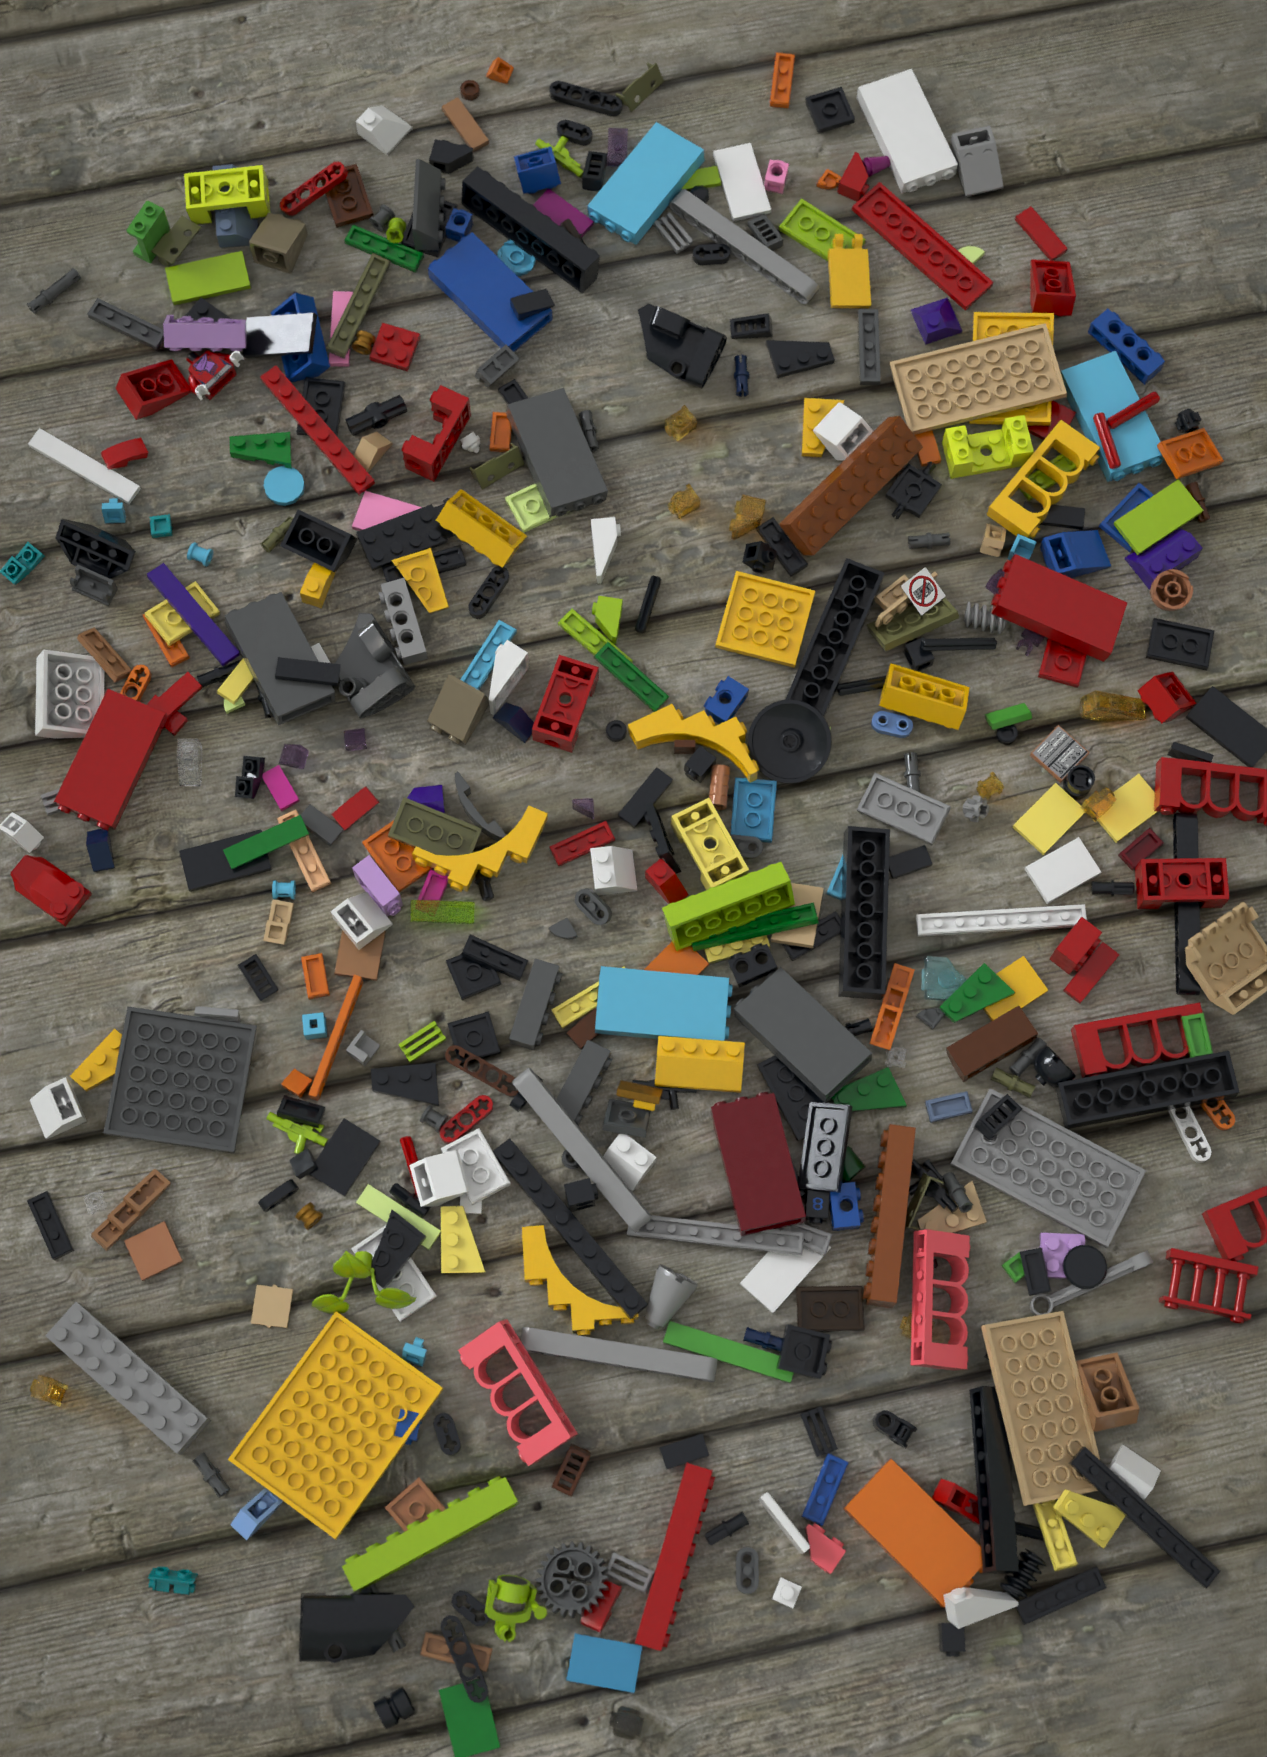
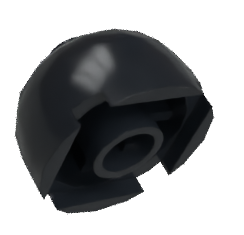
M1047 1045L1037 1054L1034 1060V1069L1037 1072L1035 1078L1043 1086L1048 1084L1051 1087L1057 1088L1059 1082L1070 1081L1076 1077L1074 1072Z

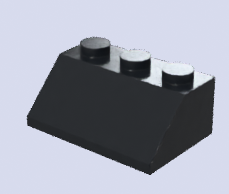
M298 509L281 543V547L335 572L349 558L358 538Z

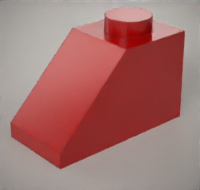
M855 152L839 182L837 193L858 202L868 192L870 185H867L868 174L859 153Z
M662 858L645 871V879L668 904L678 902L689 896L676 873Z

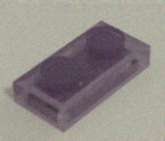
M608 128L607 166L620 167L627 158L628 128Z

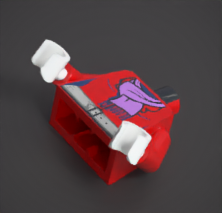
M206 351L201 356L191 352L186 358V361L191 364L188 368L190 374L188 381L191 392L197 395L200 400L203 399V395L211 400L237 375L234 365L236 367L240 366L239 361L245 359L239 351H234L232 354Z

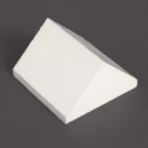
M1123 1444L1108 1466L1114 1474L1143 1500L1154 1488L1161 1471Z

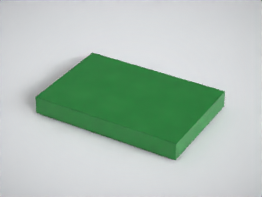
M481 1679L468 1681L467 1685L473 1684L475 1689L472 1695L477 1696L479 1699L482 1698L484 1688H479L476 1681H481ZM463 1683L439 1690L454 1757H468L501 1747L488 1696L483 1702H473L468 1697Z

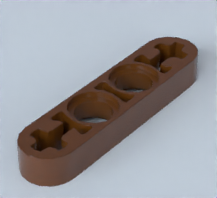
M452 1045L446 1050L445 1058L451 1065L507 1096H515L519 1092L518 1090H512L509 1093L507 1092L508 1087L503 1084L502 1088L497 1087L502 1080V1075L507 1076L504 1081L508 1083L515 1079L512 1075L460 1046ZM458 1049L459 1055L463 1058L465 1054L469 1055L465 1060L464 1067L459 1066L462 1062L459 1059L450 1060V1051L454 1052ZM472 1059L480 1063V1068L476 1072H471L467 1068L468 1062ZM488 1071H497L499 1079L493 1083L489 1082L486 1078Z

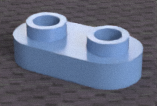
M886 711L876 712L871 721L874 731L898 738L908 737L913 729V723L910 718ZM883 718L886 720V722L880 723L879 719ZM904 723L906 727L901 728L899 724Z

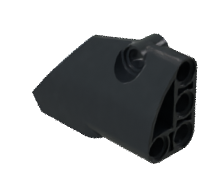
M647 304L638 309L647 359L674 378L702 389L722 354L727 341L726 335L711 328H704L692 323L689 319L659 306ZM676 364H682V371L675 374L673 367Z
M301 1593L299 1662L330 1661L337 1663L341 1660L374 1655L392 1636L415 1606L406 1594L351 1593V1595H326L325 1593ZM332 1645H338L341 1649L340 1653L334 1657L328 1654L329 1648Z

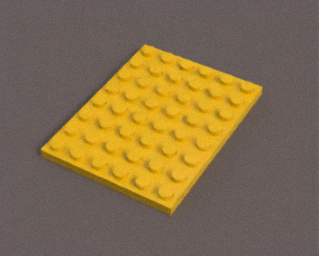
M336 1311L228 1460L337 1540L407 1442L408 1437L444 1389ZM400 1409L405 1410V1415L398 1419ZM408 1411L419 1413L403 1437L394 1436L397 1422L403 1421L407 1417Z

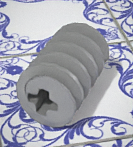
M968 601L963 621H965L967 628L971 623H973L974 629H977L981 624L982 631H985L987 626H989L990 633H993L995 628H998V634L1001 635L1007 620L991 614L993 607L987 611V606L983 605L979 610L978 603H975L971 608V604Z

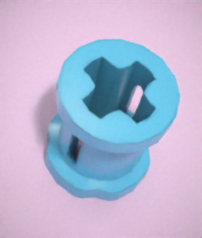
M194 542L188 549L187 559H194L207 567L212 560L214 551L210 548L208 550L202 548Z
M273 880V899L290 897L294 900L296 896L295 881L292 880L290 883Z

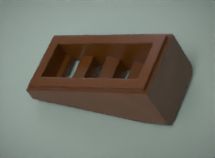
M571 1444L552 1484V1488L572 1497L591 1456V1452ZM574 1453L583 1457V1462L572 1457L571 1454ZM568 1461L579 1466L580 1469L577 1470L567 1465ZM566 1470L576 1475L575 1479L564 1474L563 1471ZM560 1478L572 1483V1486L569 1487L560 1483Z

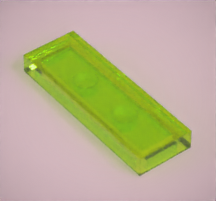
M410 900V922L474 924L475 902Z

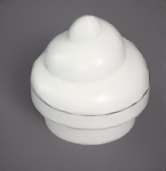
M472 432L460 440L463 444L461 445L462 448L469 452L478 453L480 445L479 435L476 436Z

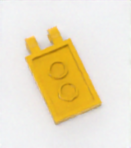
M835 234V238L832 241L833 249L829 248L828 250L831 308L870 309L868 249H862L863 235L854 234L852 249H843V234Z

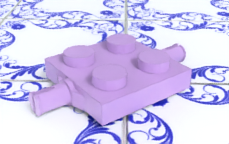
M1040 1233L1039 1248L1043 1249L1049 1278L1067 1279L1063 1270L1064 1258L1072 1248L1085 1245V1235Z

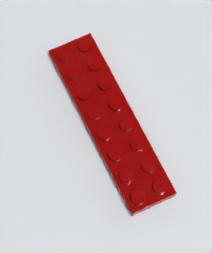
M881 182L875 185L852 206L854 213L965 311L993 286L991 279Z

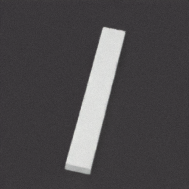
M1085 904L916 914L917 936L922 937L1073 928L1081 917L1086 920L1087 917Z

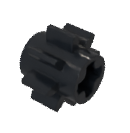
M1185 409L1178 413V418L1175 422L1178 431L1182 430L1186 434L1198 430V425L1201 421L1198 412Z

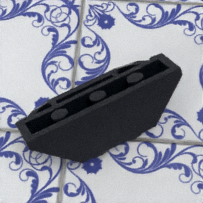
M61 519L55 538L60 543L63 552L72 565L77 566L78 564L109 579L129 571L136 552L126 540L90 524Z

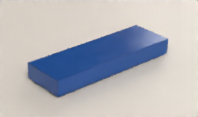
M827 1453L801 1517L823 1526L849 1462Z

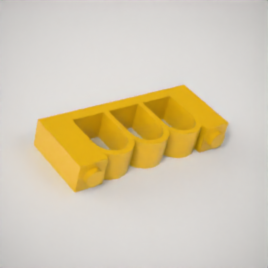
M1060 420L989 506L987 516L1016 537L1020 534L1029 539L1030 537L1034 539L1040 531V528H1038L1039 524L1046 519L1051 505L1058 503L1062 499L1067 485L1078 480L1082 469L1086 470L1089 465L1094 466L1100 457L1097 455L1100 447ZM1054 448L1070 459L1077 469L1073 472H1065L1044 457ZM1037 468L1053 479L1059 485L1060 490L1054 493L1047 492L1029 480L1028 477ZM1020 488L1040 502L1044 510L1039 513H1031L1010 498Z

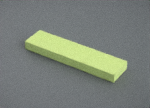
M369 1184L356 1201L358 1205L386 1223L389 1220L391 1210H394L427 1237L421 1245L428 1250L431 1249L441 1234V1230Z

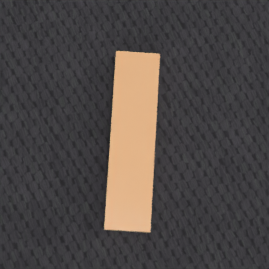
M293 810L278 817L277 820L281 824L298 816V812ZM309 835L289 844L312 893L331 884Z

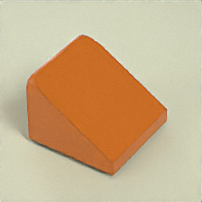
M497 57L491 63L486 77L507 84L514 67L500 57Z
M294 1068L281 1085L301 1098L313 1080Z

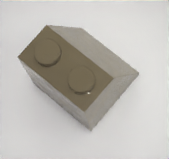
M268 213L249 241L254 263L291 274L308 235L306 224L297 219L285 218L281 214Z
M449 674L427 720L431 725L430 729L440 735L444 732L449 735L448 739L458 745L460 742L466 745L488 708L489 699L485 693Z

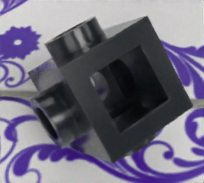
M762 541L748 543L745 547L742 563L752 568V571L756 573L773 570L777 551L771 548L768 543Z

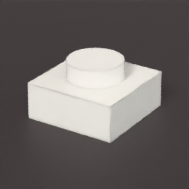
M780 1577L772 1600L793 1609L802 1587Z

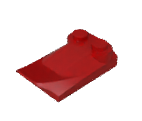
M25 855L10 873L15 890L65 927L92 895L81 883L72 879L43 857Z

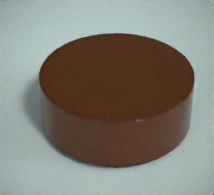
M467 80L461 84V96L465 100L472 101L479 97L480 87L477 82Z

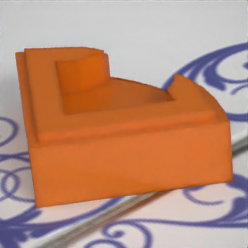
M827 169L818 180L816 187L821 189L836 188L839 186L842 177Z

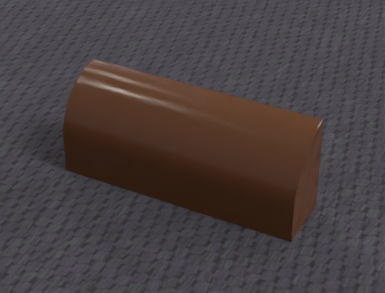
M1017 1006L948 1046L946 1051L954 1069L962 1081L965 1082L1035 1041L1038 1033L1020 1006Z

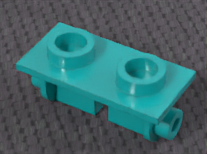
M164 1566L152 1569L148 1576V1579H150L149 1588H153V1591L169 1592L170 1584L174 1585L173 1593L190 1595V1593L195 1592L196 1584L194 1582L198 1573H192V1571L187 1569L176 1571L169 1570L168 1567Z

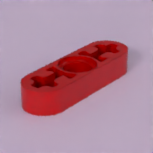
M486 1095L478 1096L446 1122L440 1129L442 1141L449 1144L463 1137L486 1118L493 1110L491 1098ZM480 1101L483 1103L488 1102V1109H480L477 1112L480 1116L476 1118L475 1113L470 1109L473 1107L476 1111L480 1107ZM470 1114L473 1117L472 1123L463 1125L460 1122L461 1116ZM457 1121L458 1126L463 1130L460 1132L459 1129H456L453 1132V1138L450 1136L444 1137L446 1135L445 1130H453L456 1127L454 1122Z

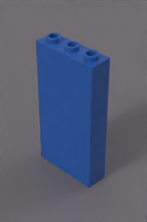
M473 232L463 236L458 244L453 248H448L442 257L432 261L428 267L429 278L500 348L507 345L513 352L516 351L553 320L552 309L549 308L518 321L510 305V299L533 291Z

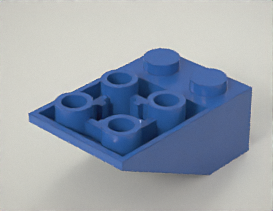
M1098 530L1058 533L1044 537L1040 545L1047 568L1070 578L1111 567Z

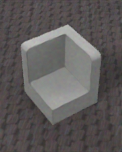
M360 1030L346 1051L349 1056L363 1066H366L380 1046L369 1038L363 1030Z

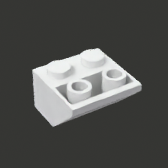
M840 402L812 430L836 460H845L873 432L860 415Z
M367 892L346 899L330 911L335 922L358 950L362 949L393 925Z
M66 1077L45 1086L30 1099L46 1140L87 1121L72 1084Z
M458 1150L426 1157L409 1165L421 1207L439 1206L470 1192Z

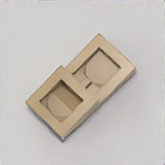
M272 899L263 941L285 945L295 903Z

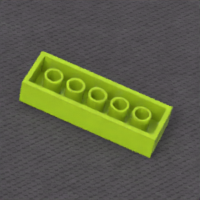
M778 862L758 871L750 872L740 878L729 880L722 885L711 887L696 895H690L678 902L670 903L662 907L668 933L676 951L691 946L693 942L709 939L711 935L727 932L729 928L734 926L737 928L755 921V918L791 907L795 905L791 880L782 862Z

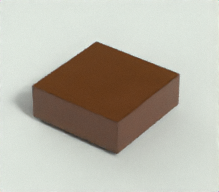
M675 740L674 754H694L696 740Z

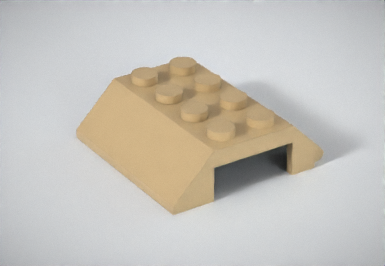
M1244 902L1234 907L1232 912L1229 911L1217 919V923L1213 922L1204 928L1202 933L1199 932L1188 940V946L1185 947L1186 966L1208 999L1232 1015L1267 991V945L1251 923V921L1259 917L1252 906L1248 907Z

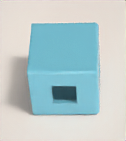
M324 1012L302 1015L303 1032L306 1040L327 1037ZM317 1024L318 1027L312 1028V1025Z

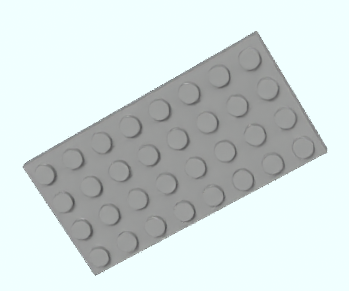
M990 1088L950 1165L1069 1229L1085 1235L1086 1238L1108 1248L1146 1170L1019 1103L1017 1104L1022 1108V1111L995 1137L988 1140L975 1127V1124L1004 1097V1095ZM1005 1103L1003 1104L1010 1113L1013 1112ZM997 1109L996 1111L1006 1119V1117ZM992 1115L990 1116L998 1125L1000 1124Z

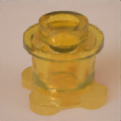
M991 772L986 780L978 781L976 789L982 798L990 799L994 793H1002L1004 786L996 774Z

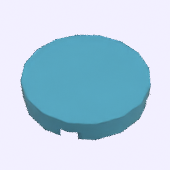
M512 240L505 242L498 250L497 257L517 276L526 275L535 266L536 258L523 251Z
M285 466L276 467L265 477L264 489L266 496L277 505L287 506L294 504L304 493L305 484L303 477L293 467L292 469Z

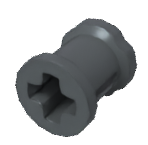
M381 205L380 211L374 217L372 216L369 221L374 228L383 231L387 222L395 218V214L388 206Z
M429 1105L423 1112L420 1122H426L439 1133L441 1127L447 1122L448 1116L438 1113L433 1109V1106Z

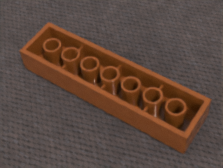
M901 416L888 417L779 524L802 555H815L923 446Z
M889 1124L887 1130H883V1134H881L880 1147L884 1148L881 1151V1155H879L877 1168H881V1173L876 1177L875 1190H879V1193L874 1198L873 1211L876 1212V1216L871 1221L870 1233H874V1237L869 1241L868 1255H871V1260L867 1263L865 1276L869 1277V1282H866L863 1290V1298L867 1299L866 1305L893 1308L897 1303L915 1127Z

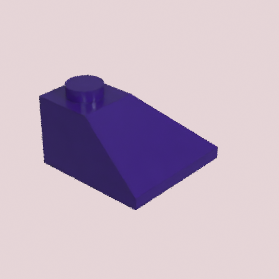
M948 297L911 309L912 316L925 345L962 333V328Z

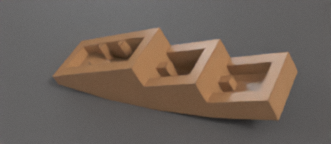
M154 1169L107 1215V1219L91 1233V1237L108 1251L155 1203L171 1182Z

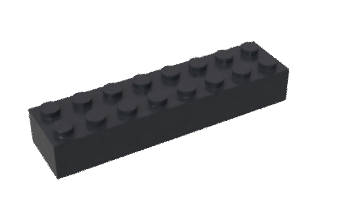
M477 166L462 181V206L504 237L514 241L515 245L530 256L533 255L538 262L583 294L597 280L600 255L594 249L587 247L579 238L572 236L564 227L557 225L549 216L542 214L534 205L527 203L519 194L512 192L504 183L497 181L489 172L482 170L480 167Z
M846 558L786 699H795L809 703L825 717L881 587L884 572Z
M848 826L844 832L838 997L881 1000L886 994L890 829Z
M1229 1051L1059 1082L1058 1087L1055 1088L1064 1127L1067 1129L1235 1098L1240 1093Z

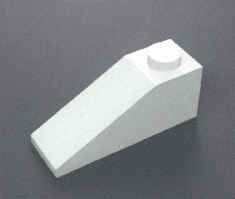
M615 517L591 519L597 584L602 583L617 546V537L621 536L620 524H616Z
M963 1587L953 1589L951 1592L944 1594L947 1619L958 1629L1019 1606L1018 1601L1007 1592Z

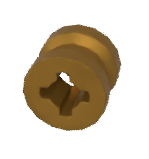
M360 330L356 334L357 339L353 342L352 348L360 354L369 355L372 351L371 345L375 343L376 338L371 333Z
M312 1202L306 1204L295 1216L298 1221L304 1223V1227L307 1230L315 1226L323 1217L320 1211L314 1209L315 1205Z

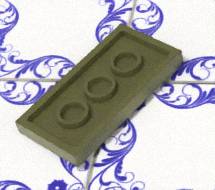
M944 597L923 615H920L915 606L911 604L901 614L896 613L887 625L882 624L877 628L875 620L867 624V628L882 648L888 651L938 627L949 624L958 619L959 614Z
M403 797L388 837L414 848L417 846L435 855L455 856L473 853L482 828Z

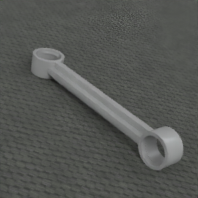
M1148 1250L1108 1268L1103 1282L1094 1288L1081 1289L1072 1284L1050 1295H1036L1030 1301V1311L1034 1316L1051 1313L1052 1309L1058 1305L1129 1273L1140 1270L1154 1262ZM1037 1298H1044L1048 1301L1049 1309L1046 1313H1038L1034 1309L1033 1303Z

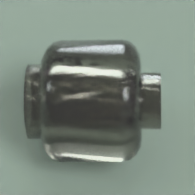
M620 1706L617 1713L612 1711L609 1726H613L612 1732L614 1736L634 1740L636 1736H640L644 1718L641 1717L639 1710Z

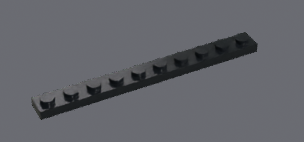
M509 1138L493 1150L498 1161L627 1317L631 1320L648 1306L647 1302L513 1141Z

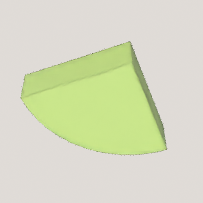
M966 246L958 250L972 264H975L985 254L984 250L974 246Z
M242 696L235 705L224 699V708L227 714L245 706Z

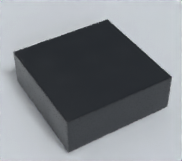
M305 1149L289 1160L296 1177L302 1179L318 1168L309 1149Z

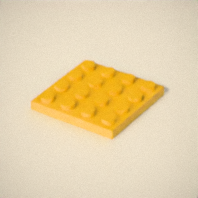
M736 571L715 648L795 668L815 590Z

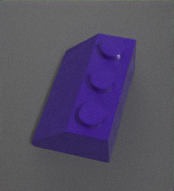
M1179 528L1140 555L1133 552L1125 557V560L1150 590L1151 584L1157 575L1169 569H1182L1197 559L1203 548L1190 532Z

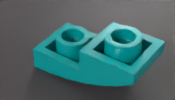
M27 542L16 557H10L0 570V573L16 585L42 561L45 555L31 543Z

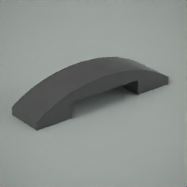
M457 771L455 773L456 789L465 813L475 826L482 828L481 831L497 842L506 836L505 832L495 820L489 824L486 823L467 797L471 794L470 786Z

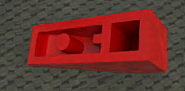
M940 1479L932 1499L979 1526L977 1496L956 1483Z

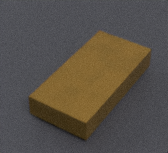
M621 1080L616 1095L658 1105L663 1089Z

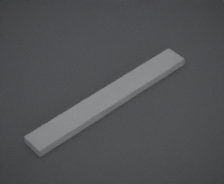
M651 1215L652 1219L637 1232H634L629 1226L627 1230V1236L801 1256L804 1242V1232L770 1229L760 1233L741 1236L738 1225Z

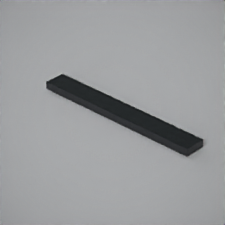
M1083 1446L1069 1464L1201 1586L1207 1589L1220 1573V1570L1092 1452Z

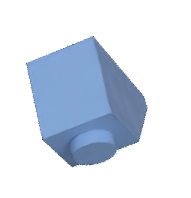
M264 1488L239 1511L230 1525L248 1540L279 1508L283 1500L267 1488Z

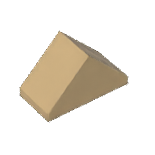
M374 432L362 437L354 457L369 472L393 444L378 432Z

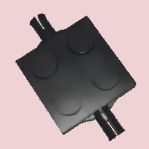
M929 461L924 470L917 469L908 463L888 490L885 497L897 505V508L892 513L893 517L896 516L895 519H899L904 511H908L920 518L941 489L942 484L934 480L930 475L936 467L934 463L932 464Z

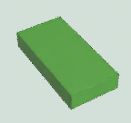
M1025 703L987 713L985 718L992 730L1030 720L1032 719V714Z
M1204 1013L1182 1016L1181 1020L1190 1058L1213 1054Z

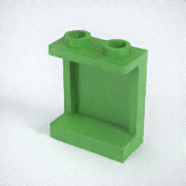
M150 201L145 202L126 231L138 241L133 254L151 264L156 257L151 251L164 234H167L171 229L164 208Z

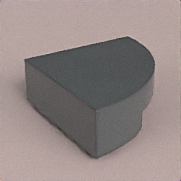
M568 918L549 927V931L556 937L569 940L578 937Z
M939 1008L922 1010L917 1014L916 1018L933 1030L945 1014Z

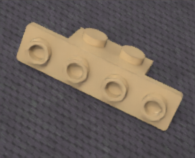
M933 572L931 576L936 580L938 574ZM903 575L876 596L874 601L884 610L876 620L875 626L877 628L882 624L887 625L896 613L901 614L911 602L901 588V585L909 580L907 576Z

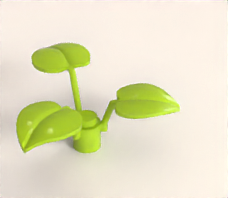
M345 1251L342 1257L333 1265V1271L337 1275L349 1278L343 1295L339 1298L332 1294L321 1295L312 1302V1307L328 1314H334L336 1311L339 1314L347 1312L349 1304L344 1302L354 1277L366 1278L371 1276L374 1294L377 1295L375 1302L385 1308L400 1309L407 1307L416 1301V1297H412L408 1293L396 1288H385L379 1291L374 1275L375 1269L371 1268L372 1254L366 1251H358L353 1256L348 1251Z

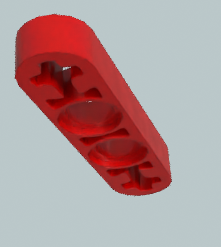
M341 162L331 163L286 195L280 201L281 210L287 216L296 215L344 181L348 174L347 169ZM337 169H339L340 172L338 175L335 172ZM321 179L326 180V184L323 187H317ZM304 191H310L308 198H301ZM289 203H291L292 206L290 209L287 206Z

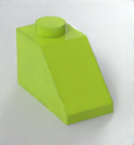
M598 596L597 603L593 602L592 615H595V623L602 632L616 645L623 599Z

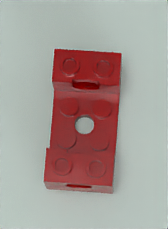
M442 385L439 386L437 391H433L430 397L431 411L434 412L433 419L442 423L443 429L441 433L436 434L433 444L411 435L409 441L406 440L402 446L405 468L433 482L436 480L471 417L469 398Z
M562 655L558 656L532 727L533 741L573 752L579 735L580 720L588 698L593 696L599 680V667ZM568 695L571 697V701L568 704H563L559 700L560 697Z
M1226 858L1141 859L1135 867L1137 909H1159L1163 902H1200L1201 908H1222L1229 900ZM1179 876H1187L1190 883L1188 885L1181 884Z

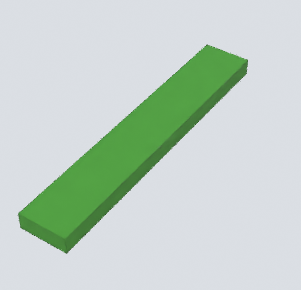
M669 1321L663 1343L791 1383L793 1373L777 1369L779 1355Z

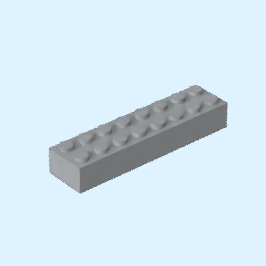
M75 1302L45 1335L175 1453L182 1455L211 1422L204 1413L78 1302Z

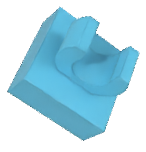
M110 498L109 503H102L105 523L126 522L123 503H118V498Z
M415 1337L413 1345L405 1343L402 1359L423 1367L427 1350L423 1349L424 1339Z

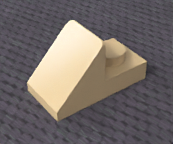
M987 524L980 552L999 557L1004 546L1007 529Z

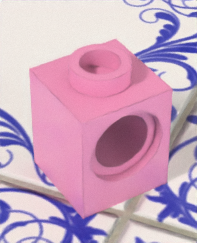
M770 159L764 182L766 191L783 194L789 163Z

